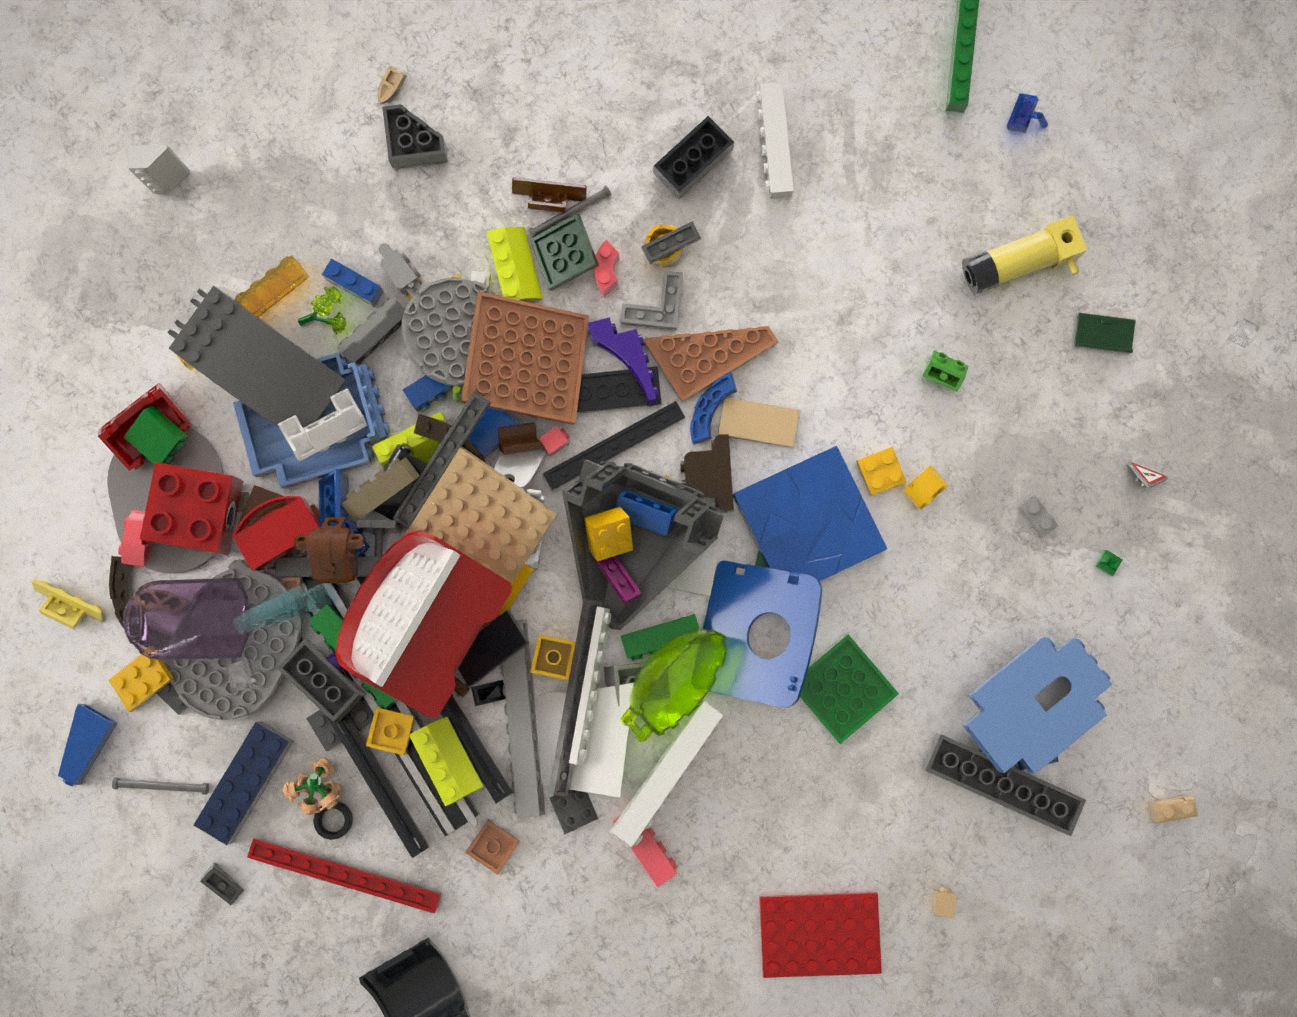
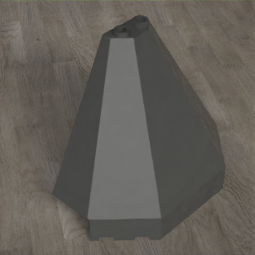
M584 460L579 480L562 491L582 600L603 602L602 608L610 609L609 613H611V621L607 625L612 629L621 630L718 538L724 515L715 511L716 507L710 500H704V494L701 491L632 463H624V466H617L615 462L600 461V464H597L590 460ZM624 490H628L678 508V511L674 518V528L667 536L658 535L654 531L642 529L630 523L633 550L616 556L642 594L640 597L624 605L593 560L594 556L588 548L584 518L616 508L618 496Z

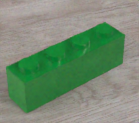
M693 614L621 635V640L627 659L631 658L634 661L643 658L642 654L650 652L651 656L661 653V649L668 647L669 650L680 647L679 643L687 641V644L698 642L701 632L696 615Z

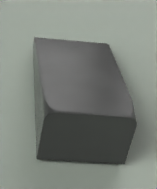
M215 863L209 867L200 879L202 884L230 905L244 891L237 882Z

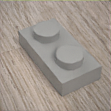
M1035 495L1018 507L1041 538L1058 527V524Z

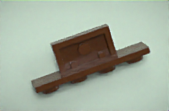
M512 178V193L529 195L528 209L565 213L567 200L583 201L587 198L586 185Z

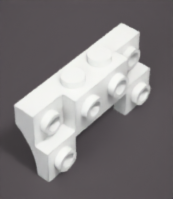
M348 389L330 397L336 409L335 412L303 428L296 415L278 424L298 461L318 451L324 452L330 448V445L341 443L347 439V436L368 426Z

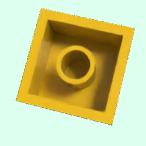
M621 507L584 518L588 548L597 561L633 550L630 518Z
M538 634L530 673L569 681L576 642Z

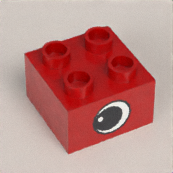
M155 462L139 540L229 556L244 481L232 475Z

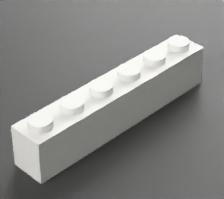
M783 82L760 84L759 91H756L757 103L760 102L761 109H758V119L762 120L763 127H760V138H764L762 156H766V163H763L764 174L768 176V181H765L766 193L769 192L770 198L792 197L794 189Z

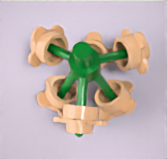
M322 757L319 761H313L314 773H311L310 776H304L300 773L296 776L297 784L286 781L283 794L291 803L300 796V792H306L309 797L304 798L297 805L298 808L302 809L303 814L312 815L314 812L319 813L325 808L328 811L331 808L334 809L337 804L336 800L340 797L338 795V792L341 790L340 784H333L331 780L324 784L321 783L320 777H326L329 773L335 771L334 766H331L325 757ZM316 791L320 793V797L322 798V800L319 802L322 808L317 807L318 801L315 798H313L314 792Z

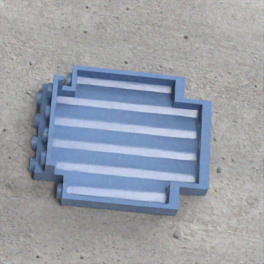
M339 352L317 358L347 380L339 392L345 389L349 390L368 426L347 436L345 441L330 445L328 450L324 452L318 451L301 461L296 459L279 427L241 401L233 402L253 476L260 477L276 472L280 487L286 489L323 478L336 468L343 472L371 464V458H374L371 447H367V445L389 438L388 434L391 433L388 422L384 423L383 416L386 414L383 404L379 405L378 402L380 392L377 386L374 387L373 380L375 379V374L372 368L369 369L366 364L358 366L355 362L348 364L346 357H342ZM332 402L320 419L336 411Z

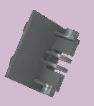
M569 789L568 796H551L549 798L564 835L598 819L587 792Z

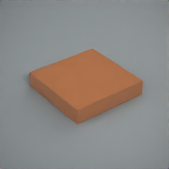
M488 819L465 853L498 875L520 840Z

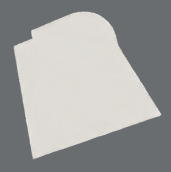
M635 683L619 685L620 706H618L615 686L595 690L597 691V699L593 702L592 706L594 716L593 720L589 723L590 738L586 741L585 746L587 755L582 764H573L569 785L570 790L620 798ZM561 692L546 693L534 699L542 785L550 786L566 693Z

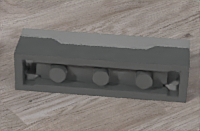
M394 297L386 299L377 312L374 311L367 317V321L363 325L359 324L355 327L354 333L350 337H345L341 340L340 346L337 349L351 363L355 362L359 366L401 327L405 308Z

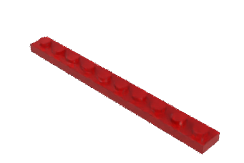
M253 838L247 858L434 914L442 894L257 838Z

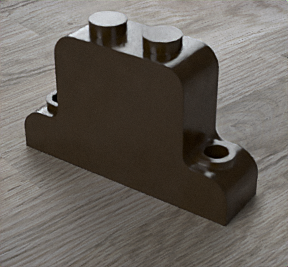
M720 434L714 440H711L712 450L688 452L684 457V461H680L681 473L684 472L685 480H681V483L701 491L704 494V499L714 498L716 508L723 513L734 511L729 434Z

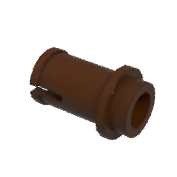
M455 677L456 687L454 691L458 697L461 696L463 698L470 688Z

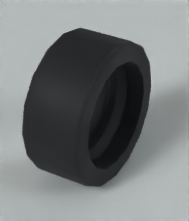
M337 802L334 808L342 812L345 820L343 827L337 832H329L322 825V816L327 811L326 808L314 815V828L318 835L324 839L334 840L341 838L348 833L352 826V812L342 802Z

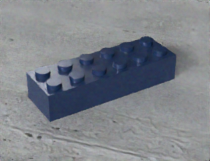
M262 721L255 722L195 821L194 826L225 845L232 844L294 741Z

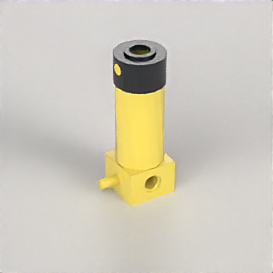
M1072 215L1048 224L1041 232L967 257L962 260V269L968 287L972 293L978 294L1049 266L1055 269L1068 264L1071 273L1075 275L1079 273L1075 261L1088 249Z

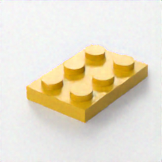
M150 647L109 679V682L128 712H132L174 678L156 649Z

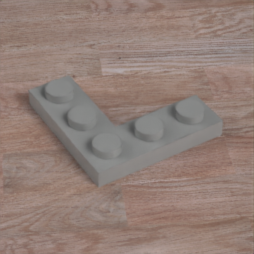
M664 271L660 307L622 303L620 324L677 329L683 273Z

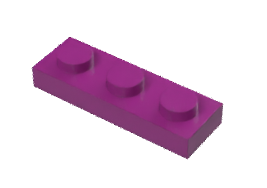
M617 556L597 561L593 557V560L624 605L641 596V591Z

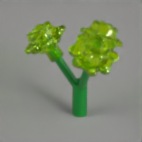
M334 286L330 288L324 287L326 293L321 296L316 295L315 299L311 302V305L314 306V312L299 318L298 323L302 326L313 320L325 322L327 325L332 326L334 333L337 335L338 332L345 330L347 324L346 318L343 317L341 312L338 311L333 318L328 317L327 319L317 317V314L329 316L334 309L332 302L342 303L340 301L342 294Z

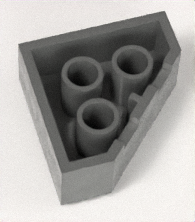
M401 104L382 107L388 159L392 168L448 161L446 143L442 134L432 129L427 123L412 114Z

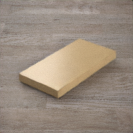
M725 398L718 435L729 434V437L793 448L799 410Z

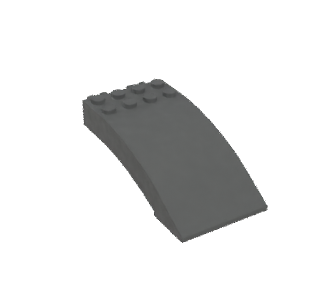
M213 285L207 294L199 288L197 292L204 299L201 303L193 298L190 300L197 309L186 324L179 320L175 321L176 326L182 329L179 334L171 329L167 332L175 339L169 349L277 427H279V423L294 415L297 416L303 428L319 420L332 402L330 397L337 394L347 380L267 324L224 291Z

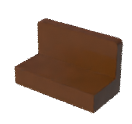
M534 422L498 427L499 450L504 455L541 450V442L537 439L536 424Z

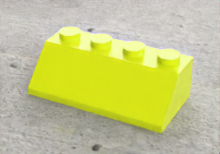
M501 227L486 231L503 297L525 302L542 300L543 296L525 227Z
M442 412L431 416V418L448 423ZM415 425L372 447L384 468L397 444H408L412 447L414 457L428 464L440 443L414 434Z
M448 717L428 724L409 734L445 806H450L484 787Z

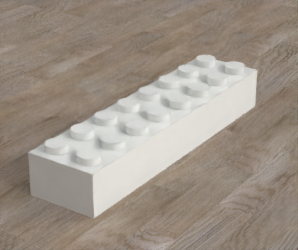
M705 701L697 705L608 832L610 835L627 847L639 844L643 838L641 835L643 830L649 829L655 819L652 817L654 814L660 813L666 805V802H664L665 798L669 797V795L672 796L678 787L675 785L677 781L683 780L689 771L687 769L688 765L695 763L700 756L699 749L706 747L712 738L709 736L711 732L717 731L723 721L720 719L723 714Z

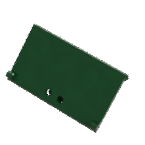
M1078 313L1074 346L1133 353L1132 345L1136 320Z

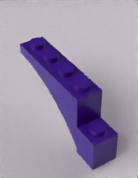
M610 317L588 323L593 347L598 346L622 362L639 382L649 407L657 405L656 398H659L657 387L652 385L654 376L652 369L648 370L646 364L649 363L647 352L642 350V346H644L642 334L638 335L637 329L617 333L615 323L611 324Z

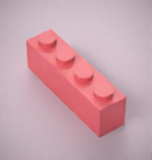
M620 815L613 820L614 824L618 820ZM650 826L649 829H644L641 833L643 838L639 844L632 846L631 849L658 888L677 874L675 869L678 866L672 857L670 859L667 858L664 853L667 851L661 841L656 842L653 837L655 832Z

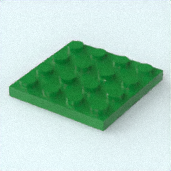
M847 634L808 668L800 698L835 740L841 744L899 695V693L850 635Z

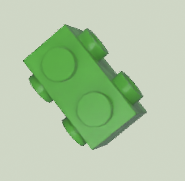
M934 350L926 364L923 377L958 392L966 377L969 366L960 360H954L946 354Z

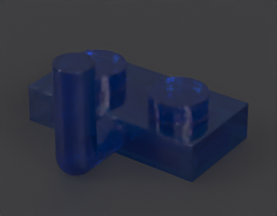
M1019 93L1006 126L1008 130L1026 133L1031 118L1037 119L1042 128L1048 126L1044 114L1034 111L1039 100L1037 96Z
M349 516L345 518V528L350 529L351 534H361L364 539V546L354 549L355 556L358 557L365 553L370 546L363 532L356 528V523Z

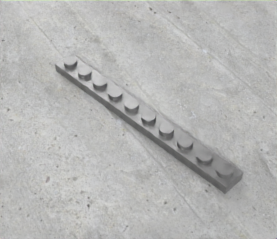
M583 599L548 794L553 796H568L573 764L569 763L594 620L597 607H602L603 602Z

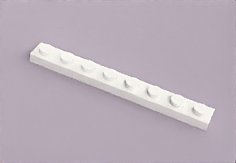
M597 607L569 760V763L575 765L582 764L587 755L585 746L586 741L590 738L589 723L593 720L594 716L592 706L593 702L597 699L596 684L600 681L601 677L599 667L604 659L603 645L607 642L608 633L606 632L607 624L611 621V613H609L610 609Z

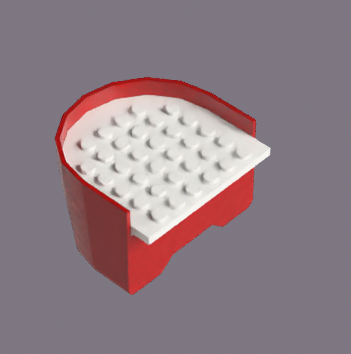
M422 531L410 532L395 542L385 552L359 587L346 612L338 634L335 653L338 663L357 678L422 714L435 718L441 713L456 687L454 677L456 670L483 624L496 619L512 591V585L508 580L436 536Z

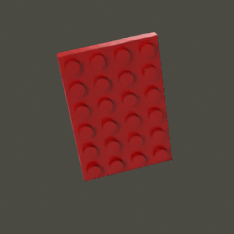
M877 892L759 896L763 978L882 974Z

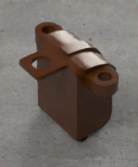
M327 517L321 528L313 529L309 535L296 536L293 540L295 549L307 551L312 578L315 582L347 583L354 581L358 575L354 549L362 548L364 546V539L361 534H351L350 529L342 528L345 521L344 517ZM333 521L339 522L337 525L334 526L328 525V523Z

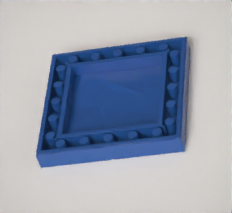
M837 446L733 494V498L767 568L807 574L822 581L888 549ZM790 577L789 583L798 585L799 578Z

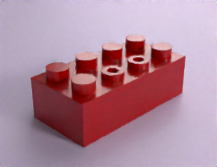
M282 496L265 501L252 509L238 524L232 537L250 569L257 571L295 550L293 540L296 536L309 535L310 531L315 528H321V525L305 498L300 496ZM280 502H287V505L266 513L253 525L248 526L249 521L263 509Z

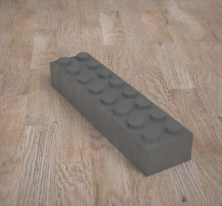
M936 733L921 768L1069 836H1072L1086 802L1084 798L1013 766L1005 773H999L984 753Z

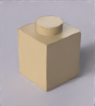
M939 887V890L933 889L932 914L934 916L955 918L957 894L951 891V888Z

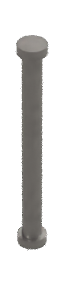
M605 185L601 191L570 207L565 213H560L533 229L532 227L528 230L532 238L605 196H611L609 188Z
M114 777L112 788L202 792L203 795H207L209 784L120 780V778Z

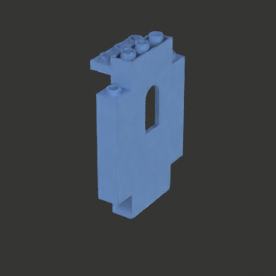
M1045 636L1039 637L968 694L980 711L962 726L999 773H1005L1020 761L1030 774H1036L1107 716L1104 711V705L1095 699L1113 684L1110 682V676L1098 667L1095 657L1086 652L1084 649L1085 645L1081 640L1074 637L1068 639L1063 644L1055 646L1051 639ZM1056 678H1067L1071 684L1069 694L1046 712L1034 696Z

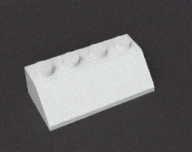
M168 145L128 146V169L154 194L163 195L165 192H171L190 174L188 167Z

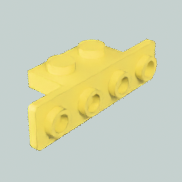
M36 579L32 581L34 590L48 597L39 609L40 614L74 630L85 615L103 622V611L97 605L91 606L80 597L76 596L74 598L63 589L51 587L46 581H38Z

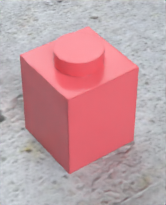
M556 426L540 437L539 441L551 457L569 445L567 439L570 437L564 428L560 430Z

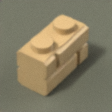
M1184 795L1149 802L1151 818L1156 823L1198 816L1194 796Z

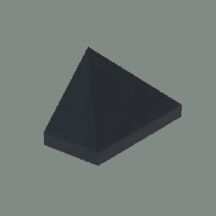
M503 680L471 687L475 706L506 699V696L503 694Z

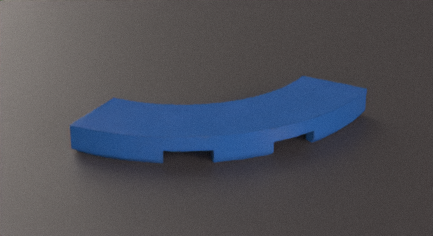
M728 373L714 381L698 399L694 407L695 411L690 426L691 440L694 445L712 439L710 429L715 410L725 398L737 392L732 373Z

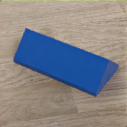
M336 468L318 481L319 523L322 527L327 517H344L345 521L342 528L349 529V514L342 506V503L347 500L345 496L348 494V478L340 469ZM333 521L328 523V525L334 526L337 525L339 522Z

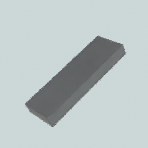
M692 221L641 246L649 264H652L701 240V237Z

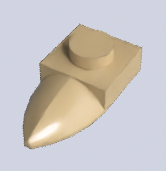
M389 65L378 87V102L382 103L388 100L395 91L399 92L407 75L394 66Z

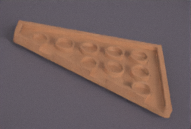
M769 326L738 330H719L716 332L708 331L695 334H676L674 336L665 335L643 339L646 347L681 402L689 399L710 386L720 377L731 373L779 342Z

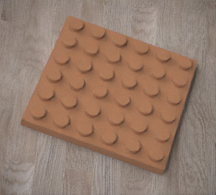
M479 291L476 298L461 403L466 404L472 393L477 391L491 401L488 407L490 409L574 425L576 423L589 315Z

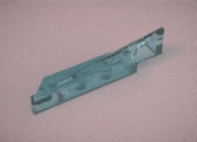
M323 583L307 591H304L302 585H299L245 611L242 615L232 619V622L237 632L241 634L323 608L327 604L332 605V601Z

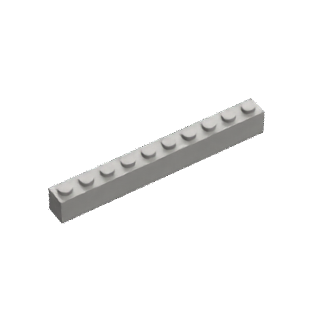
M516 620L529 641L527 620ZM529 644L501 665V674L504 677L505 683L503 685V694L506 696L504 710L505 714L508 715L506 731L510 736L508 752L512 758L510 772L513 774L514 779L512 791L515 794L516 801L514 802V812L517 814V818L545 815L532 673H530Z

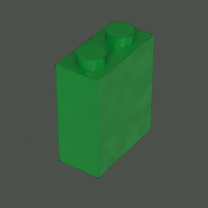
M152 406L142 411L124 438L154 465L155 462L170 465L175 460L174 455L176 452L184 448V442L188 436L161 411Z

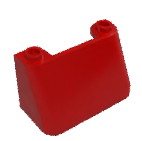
M160 383L149 389L104 424L98 431L100 440L129 471L133 468L135 470L140 468L144 464L143 459L145 456L127 441L124 436L144 409L155 406L183 432L190 428L189 424H191V421Z

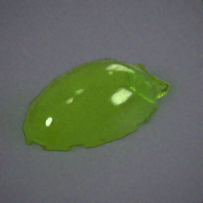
M692 629L670 639L647 659L635 678L629 696L630 707L621 717V723L632 730L639 742L646 741L653 732L658 736L664 735L667 729H674L680 725L677 722L685 715L689 716L699 706L717 679L715 674L718 668H722L728 650L725 647L726 636L714 630ZM636 718L644 724L642 728L634 722Z

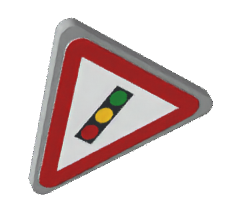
M1131 461L1128 462V466L1137 475L1136 481L1142 482L1141 487L1150 489L1168 479L1166 475Z

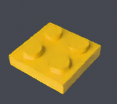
M893 447L856 461L870 496L907 482Z
M376 707L366 746L406 755L410 739L409 734L412 732L415 716Z

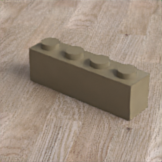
M406 457L401 461L397 458L389 464L390 469L386 472L384 469L380 470L374 475L375 480L370 482L368 479L359 486L361 488L360 491L356 493L353 490L345 496L347 500L342 503V506L354 522L360 520L420 476Z

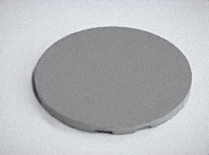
M458 277L444 278L427 284L409 301L404 311L401 325L403 345L414 365L431 379L450 386H464L477 293L480 291L500 296L490 290L488 286L475 280L470 281Z

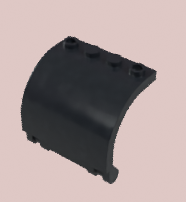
M429 937L359 977L360 984L374 998L384 1017H470L464 994L450 965Z

